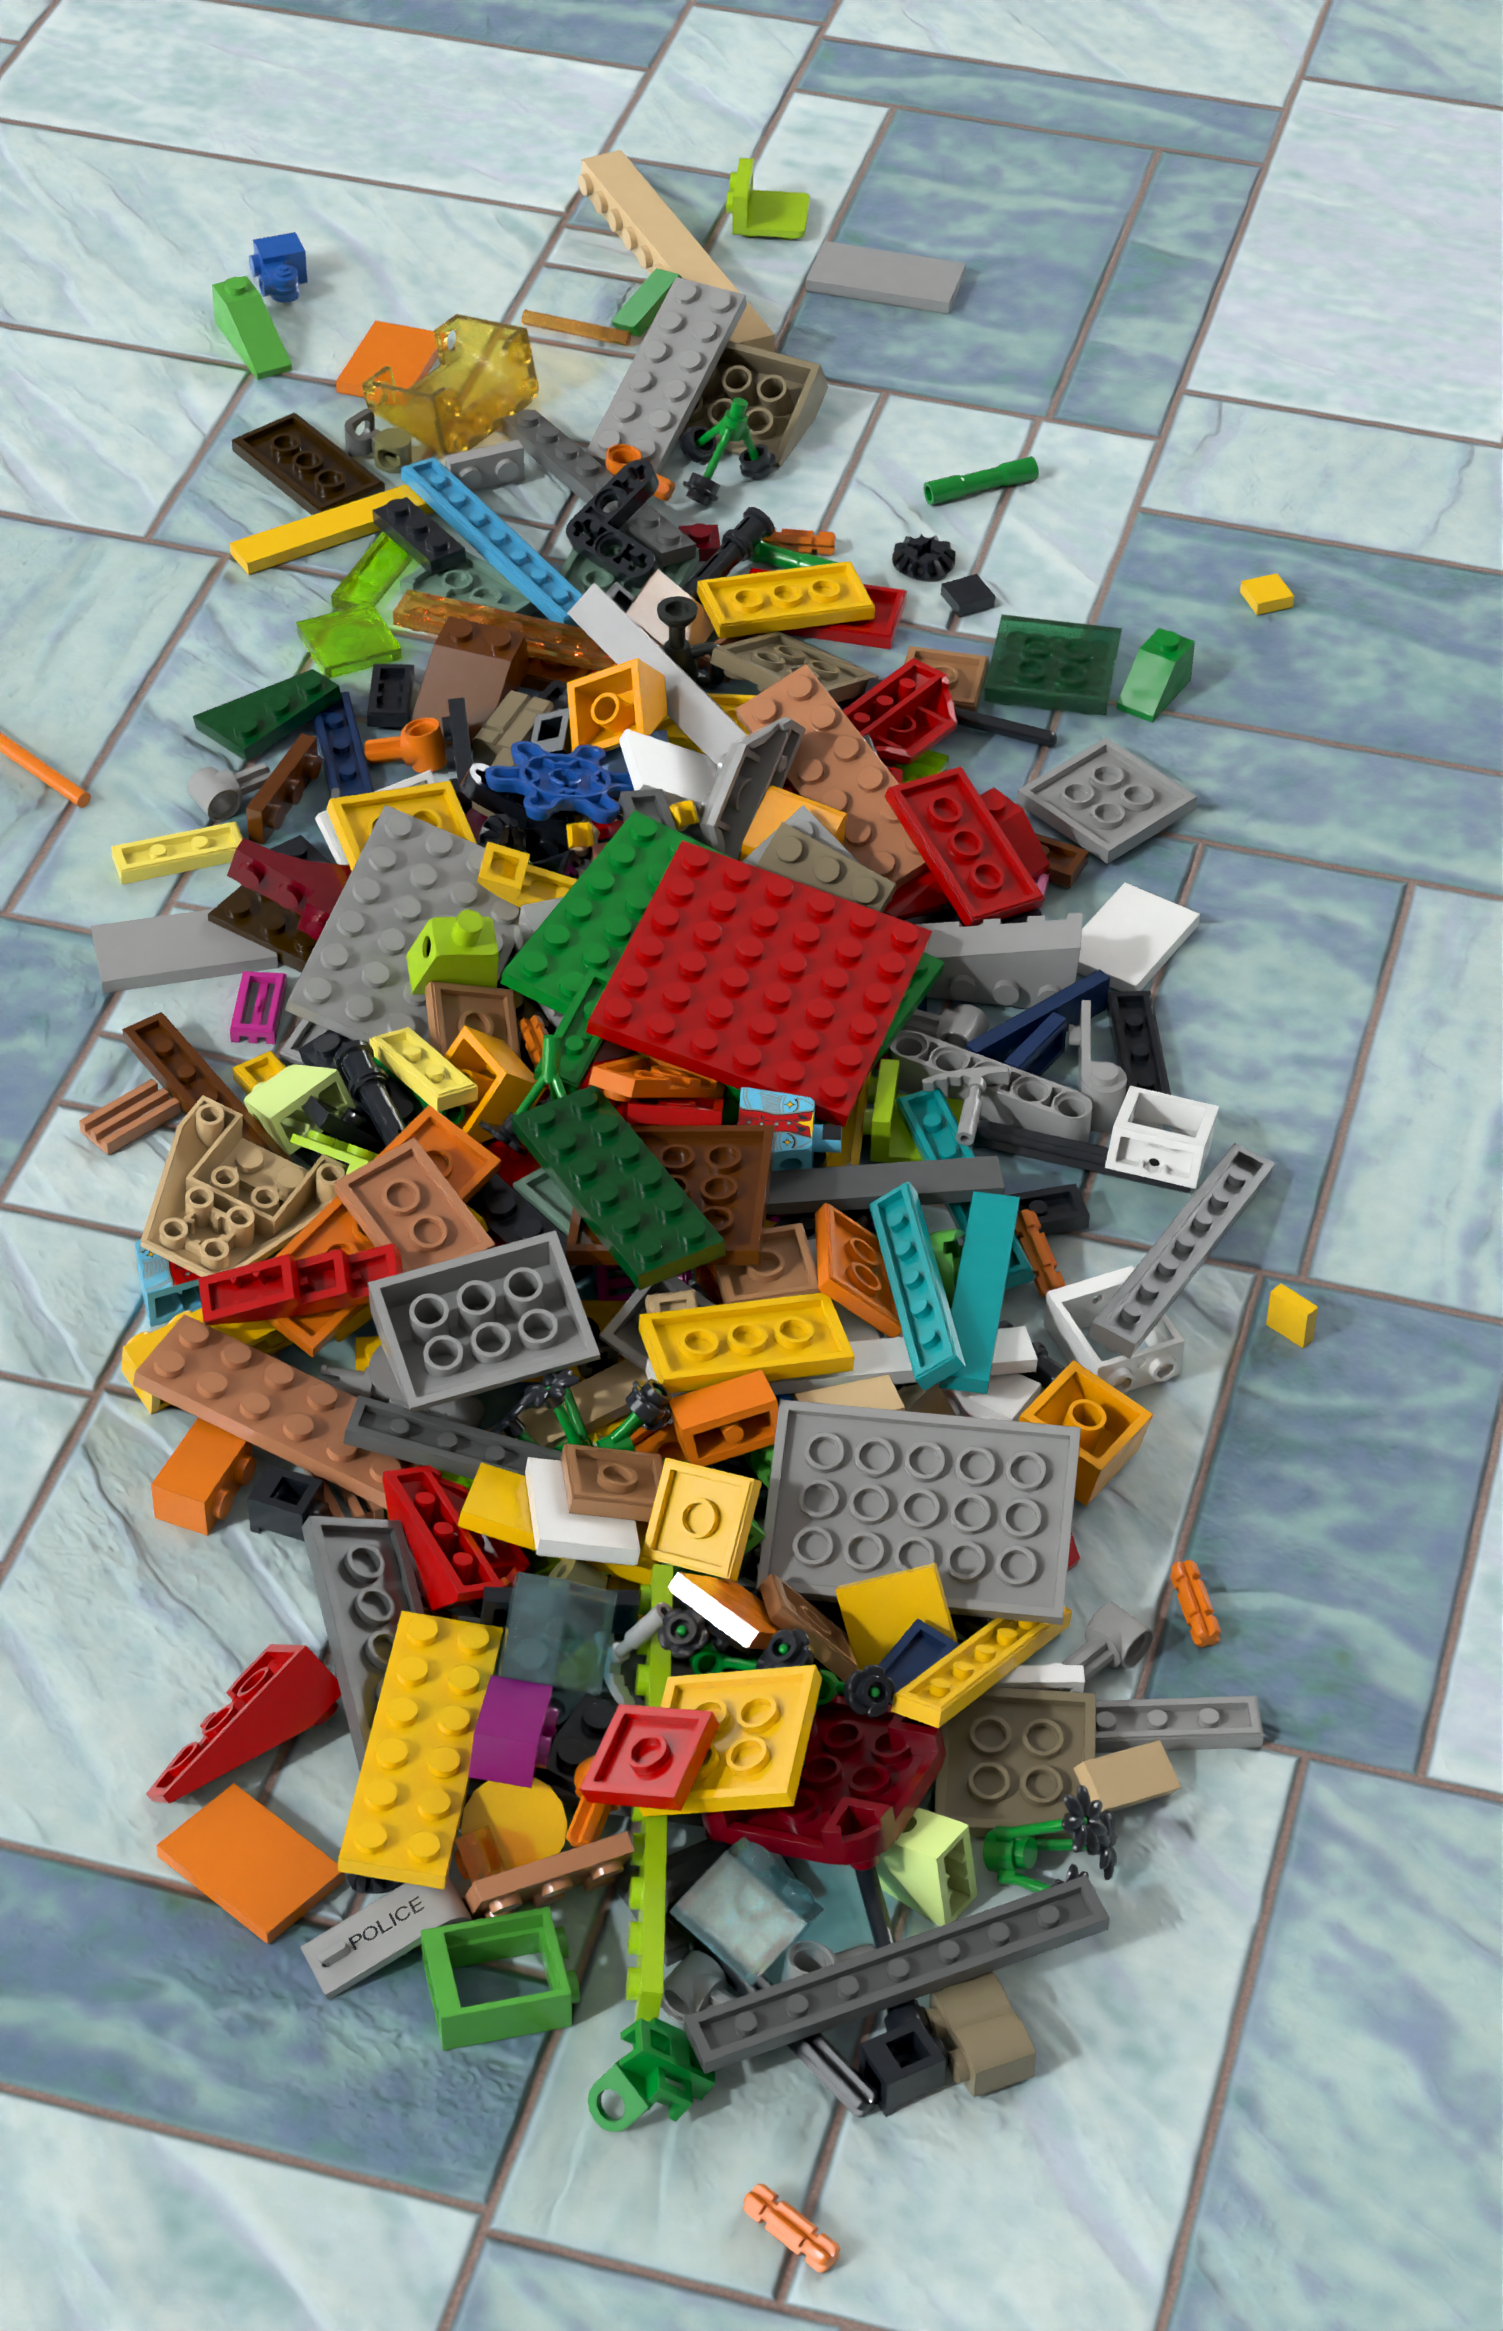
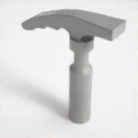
M1009 1066L976 1067L936 1074L922 1080L923 1090L928 1092L934 1091L936 1088H947L949 1085L961 1086L962 1084H968L967 1091L969 1097L964 1100L956 1134V1141L961 1145L968 1146L973 1144L982 1108L980 1097L984 1095L987 1085H1009Z
M664 1602L658 1603L628 1630L622 1642H614V1634L595 1631L592 1634L601 1672L610 1693L618 1704L635 1705L633 1696L629 1694L628 1687L624 1684V1676L620 1674L621 1664L630 1657V1651L641 1648L663 1627L662 1620L664 1616L672 1610Z

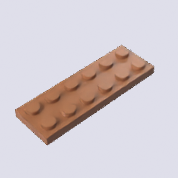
M807 664L735 709L738 719L750 734L783 717L790 718L806 728L786 782L797 795L848 813L843 846L861 865L896 883L897 889L929 869L884 797L889 787L899 785V783Z
M185 1314L135 1371L133 1386L387 1509L382 1481L383 1471L423 1466L344 1444L345 1430L357 1397Z

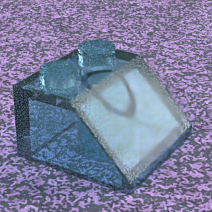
M518 1572L514 1576L497 1676L550 1685L554 1689L600 1696L617 1592L570 1580Z
M743 1837L718 1858L675 1904L670 1913L743 1980L752 1986L786 1956L789 1946L800 1940L824 1911V1908L815 1901V1896L809 1887L799 1880L790 1879L775 1865L774 1858L764 1847L757 1843H750Z

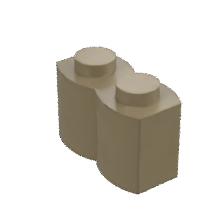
M993 1972L930 1993L929 2009L925 2010L932 2029L930 2036L936 2035L940 2038L948 2051V2068L953 2080L957 2084L964 2083L973 2097L1035 2077V2048L1025 2026L1013 2012L1009 1999Z

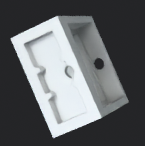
M1130 1086L1113 1126L1105 1168L1196 1189L1211 1147L1219 1106ZM1163 1125L1170 1126L1173 1130L1171 1132L1163 1130ZM1155 1158L1160 1164L1152 1166L1149 1160Z
M1133 1266L1047 1291L1044 1326L1069 1363L1075 1360L1123 1394L1130 1390L1156 1382H1163L1174 1376L1181 1375L1185 1343L1166 1314L1163 1315L1144 1340L1149 1347L1137 1350L1130 1359L1121 1355L1101 1361L1080 1329L1092 1325L1098 1314L1133 1272Z

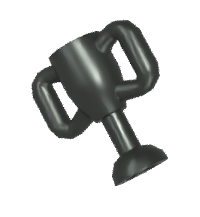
M682 596L663 599L658 603L657 614L659 619L669 626V639L664 646H659L699 686L715 687L721 685L726 678L724 669L710 663V675L701 674L698 672L696 658L710 655L711 661L713 649L721 645L714 642L690 645L686 640V626L696 619L698 612L697 604L692 599Z

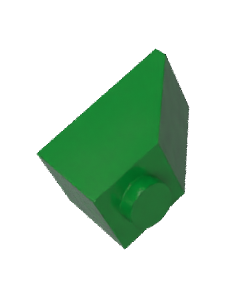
M1158 628L1140 647L1117 701L1116 709L1153 723L1191 681L1195 641L1180 636L1175 632Z

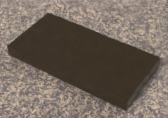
M295 412L232 439V451L311 515L385 491V483Z

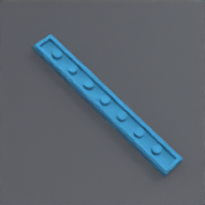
M432 457L401 467V480L563 633L580 627L567 613L583 594L441 462Z

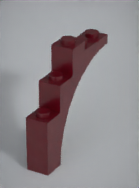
M471 808L465 817L478 845L481 828L488 817ZM243 838L236 848L227 876L239 882L242 886L277 902L283 908L290 909L301 915L297 929L318 941L352 870L349 864L341 865L307 861L275 852Z

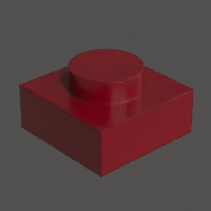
M697 523L678 526V529L694 541L696 547L699 548V562L707 561L721 546L718 524L706 525Z

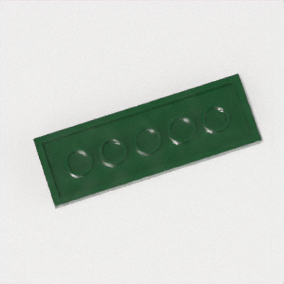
M592 1085L579 1089L569 1095L533 1107L528 1111L511 1117L513 1132L576 1209L581 1218L606 1247L639 1291L726 1255L725 1240L598 1087Z

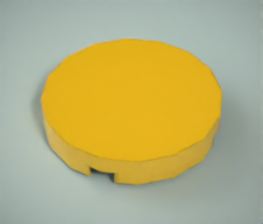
M534 1777L532 1788L487 1781L473 1792L463 1810L461 1833L465 1849L477 1866L489 1874L495 1875L559 1854L565 1844L568 1823L562 1801L552 1788L541 1780Z

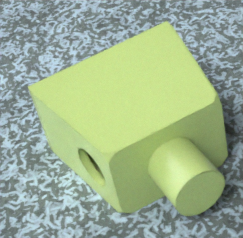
M297 1064L286 1067L267 1082L256 1084L251 1093L244 1099V1104L248 1111L289 1156L302 1147L290 1142L293 1133L307 1138L309 1130L319 1133L323 1132L302 1109L311 1095L344 1113L348 1107L356 1108L337 1069Z
M917 1807L899 1838L886 1852L880 1854L881 1858L876 1865L883 1891L938 1926H943L954 1922L978 1896L969 1825Z

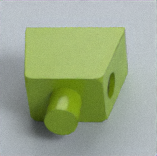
M469 909L461 911L457 917H434L429 919L406 955L412 995L425 994L424 988L430 981L497 988L499 953L493 919L482 917L478 912Z

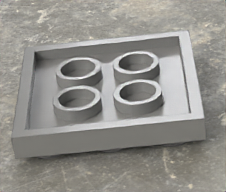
M1107 737L1018 789L1017 803L1107 864L1196 810L1197 802L1196 795Z

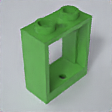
M549 1906L421 1930L423 1967L443 2051L572 2026V2004L580 2002L579 1984L575 1970L565 1971L563 1959L569 1958L566 1932L563 1926L554 1927ZM540 1952L549 1991L461 2008L452 1968Z

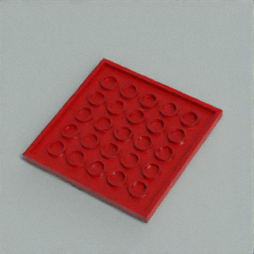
M682 840L588 1020L586 1033L740 1090L741 1087L810 1097L815 1101L816 1118L835 1125H842L845 1128L927 949L932 931Z

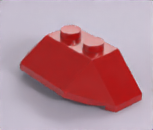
M912 658L842 710L862 737L869 734L880 760L886 766L913 763L952 733L957 725L953 700L949 691L948 675L915 658Z
M431 1465L383 1471L382 1481L389 1520H400L402 1522L417 1586L431 1611L481 1603L484 1587H513L529 1573L531 1564L518 1545L457 1526L462 1508L470 1491L468 1488L442 1478V1472Z

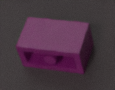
M490 1676L474 1731L468 1777L532 1788L536 1769L547 1768L551 1743L556 1734L559 1708L550 1707L553 1686Z

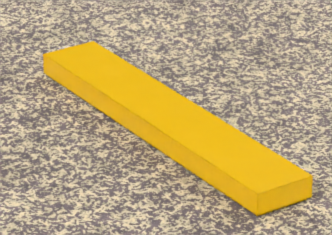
M405 484L230 542V554L249 575L381 531L374 524L372 510L386 505L391 500L407 497L425 514L428 515L435 511Z
M1064 1606L1062 1625L995 1618L896 1692L893 1696L891 1712L940 1728L1070 1626L1072 1610Z

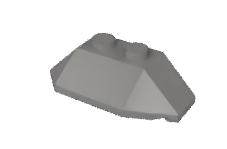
M783 717L730 744L728 752L723 754L718 762L716 770L717 779L712 792L706 795L701 805L699 825L707 846L740 861L742 842L762 799L771 785L783 788L806 728L790 718Z

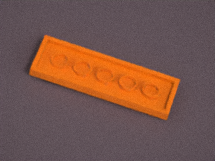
M430 1105L376 1157H380L415 1137L465 1204L500 1170L501 1159ZM336 1196L275 1257L290 1254L295 1260L340 1248L347 1255L376 1247L339 1197ZM367 1303L265 1321L313 1358Z

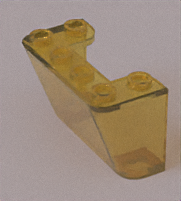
M456 314L433 331L440 366L409 389L396 387L392 367L385 366L362 383L368 409L374 411L377 417L396 428L406 430L412 438L444 457L469 451L500 428L503 417L517 414L526 408L538 394L539 384L527 328ZM454 330L456 340L454 346L449 350L447 338L449 333Z

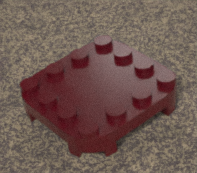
M837 1695L829 1703L820 1705L814 1713L808 1740L809 1750L804 1759L806 1768L800 1776L794 1806L701 1813L705 1836L713 1841H723L731 1845L824 1864L850 1865L856 1870L871 1869L879 1863L880 1854L886 1852L899 1838L942 1768L946 1752L941 1727L936 1728L891 1712L892 1705H888V1710L877 1718H869L867 1714L858 1715L849 1707L843 1696Z

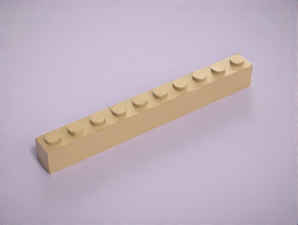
M622 150L582 159V174L578 177L581 193L590 199L597 213L603 215L609 223L611 230L620 236L626 249L633 252L638 258L640 266L643 269L646 268L650 275L657 268L680 274L683 279L740 293ZM747 302V306L729 341L774 352L775 334Z

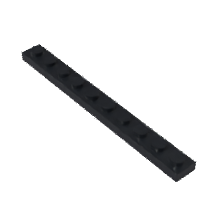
M328 1030L298 1050L302 1062L306 1066L336 1069L333 1060L335 1053L340 1047L351 1042V1040L332 1030ZM339 1072L348 1090L349 1081L344 1073ZM387 1074L389 1079L387 1091L406 1126H408L425 1108ZM352 1098L356 1106L355 1110L371 1120L363 1103ZM371 1120V1124H370V1125L376 1130V1128H375V1126H374V1124H373V1122H372V1120ZM497 1173L466 1203L484 1219L489 1229L487 1234L500 1246L556 1230L566 1258L568 1238ZM568 1265L574 1283L593 1272V1268L590 1265Z

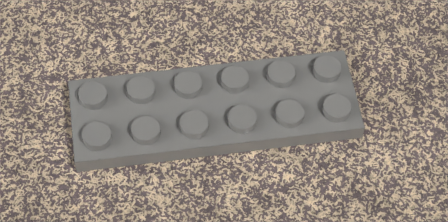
M675 278L586 450L591 457L605 467L608 448L617 444L631 445L640 451L641 460L650 462L655 473L661 475L747 306L746 296L691 280Z

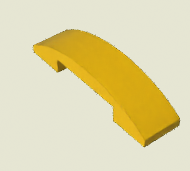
M487 842L477 882L496 896L521 908V905L564 897L578 879L529 865L530 854Z

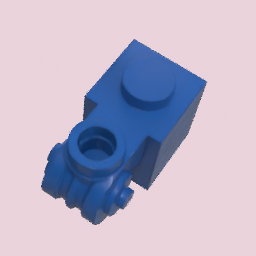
M296 232L253 239L254 255H249V265L252 276L258 277L262 296H271L273 300L282 303L297 300L299 297V284L308 282L306 251Z

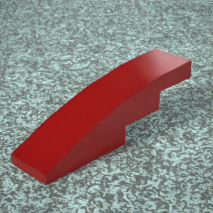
M394 1243L347 1255L340 1248L295 1260L290 1254L200 1277L198 1282L203 1322L206 1325L263 1321L369 1303L368 1282L403 1273L400 1249Z

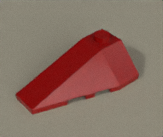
M995 787L981 794L980 797L1033 880L1047 872L1050 862L1024 810ZM930 869L897 889L892 896L893 900L888 903L883 913L904 920L940 911L943 904L950 901Z
M270 1644L227 1690V1695L232 1699L231 1703L216 1713L208 1714L201 1723L200 1727L204 1735L199 1743L196 1741L181 1749L146 1795L153 1802L170 1804L311 1728L314 1724L315 1726L323 1724L339 1707V1704L336 1702L341 1696L338 1679L306 1645Z

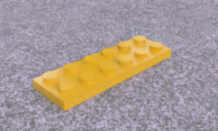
M401 1611L338 1857V1872L445 1889L471 1778L468 1775L474 1731L490 1676L495 1675L504 1628Z

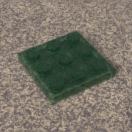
M1001 614L985 685L984 701L1003 705L1038 707L1044 710L1054 709L1079 712L1085 715L1107 716L1121 643L1122 628Z

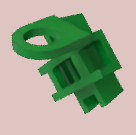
M655 2017L649 2022L640 2018L620 2032L621 2040L632 2044L633 2050L614 2063L594 2083L589 2091L588 2106L594 2121L610 2132H620L631 2126L647 2110H650L656 2102L667 2106L669 2119L677 2122L693 2104V2097L703 2100L716 2084L715 2071L704 2074L685 2031ZM605 2089L616 2091L624 2101L625 2111L621 2119H614L605 2113L601 2103L602 2093Z

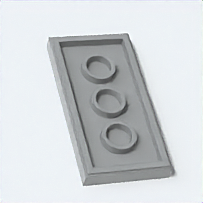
M824 241L806 278V291L949 314L965 277L966 263Z
M213 909L91 926L103 993L241 974L243 971L255 972L278 968L277 953L208 921V913Z

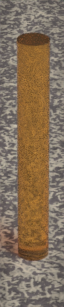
M524 310L521 321L523 325L623 346H629L631 341L630 331L530 310Z

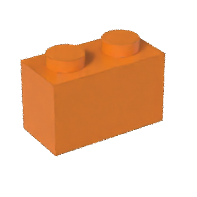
M762 1369L673 1397L668 1403L672 1409L671 1416L677 1439L690 1464L704 1467L773 1445L775 1442L779 1406Z
M197 1418L151 1484L155 1518L208 1536L217 1521L225 1519L230 1512L233 1498L241 1486L248 1485L253 1478L256 1469V1458L252 1455L251 1443L201 1418Z

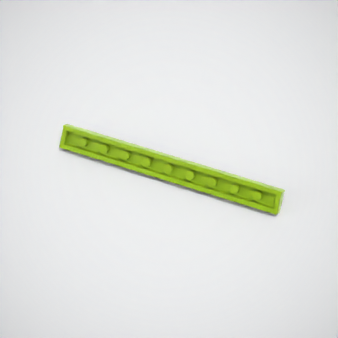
M653 1564L650 1584H640L638 1615H646L660 1602H664L672 1608L673 1594L668 1588L673 1580L672 1565ZM657 1632L641 1648L636 1649L637 1655H646L645 1665L638 1664L635 1695L644 1696V1706L651 1707L661 1706L667 1678L671 1677V1651L664 1650L661 1647ZM632 1807L631 1821L641 1822L640 1833H633L631 1840L635 1852L630 1856V1865L639 1866V1877H631L629 1909L638 1910V1922L630 1921L627 1954L637 1955V1967L628 1968L626 2000L636 2001L635 2022L640 2018L649 2022L654 2017L658 2019L663 1997L667 1815L643 1817L638 1807Z

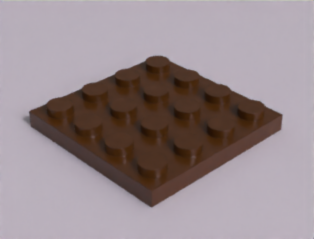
M630 1125L725 1240L726 1255L703 1265H760L776 1141L774 1125ZM573 1207L566 1245L568 1265H619Z

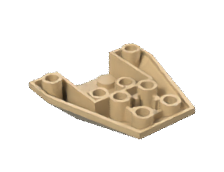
M202 1095L177 1126L143 1231L141 1247L201 1277L263 1261L286 1246L337 1196L334 1192V1182L346 1175L348 1166L324 1154L321 1155L310 1170L282 1158L242 1138L243 1114Z

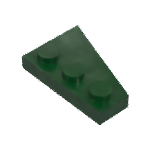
M311 669L193 716V720L197 730L244 761L249 762L342 698L338 684L316 670Z

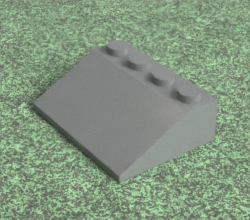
M556 1230L368 1282L370 1311L383 1350L410 1413L600 1359L597 1344Z

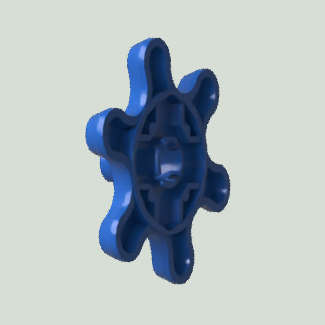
M519 741L511 745L513 762L518 766H491L485 772L487 785L491 790L518 793L526 796L523 803L526 814L529 818L538 821L548 820L551 815L558 811H575L578 814L590 817L597 823L610 824L614 822L621 808L620 804L612 798H619L620 793L623 791H634L629 772H612L601 767L606 753L602 748L594 745H579L569 754H552L542 749L536 743Z

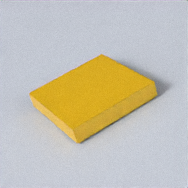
M665 1458L640 1557L737 1581L762 1481Z
M936 1563L841 1585L835 1589L848 1639L858 1664V1670L864 1669L867 1665L878 1666L917 1618L958 1643Z

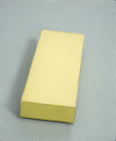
M230 822L111 846L112 859L121 884H127L231 863L236 848L243 840L237 822Z
M410 1027L369 1039L370 1045L374 1050V1057L438 1112L478 1100V1086Z

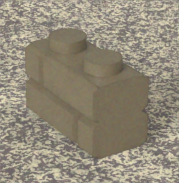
M511 690L472 740L473 764L482 763L492 766L503 747L511 749V745L515 742H531L535 717L538 714L554 711V705H552L551 701L537 697L530 699L527 694Z

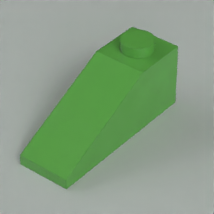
M247 276L231 277L224 282L212 284L215 324L255 378L260 380L292 371L291 361L263 298Z

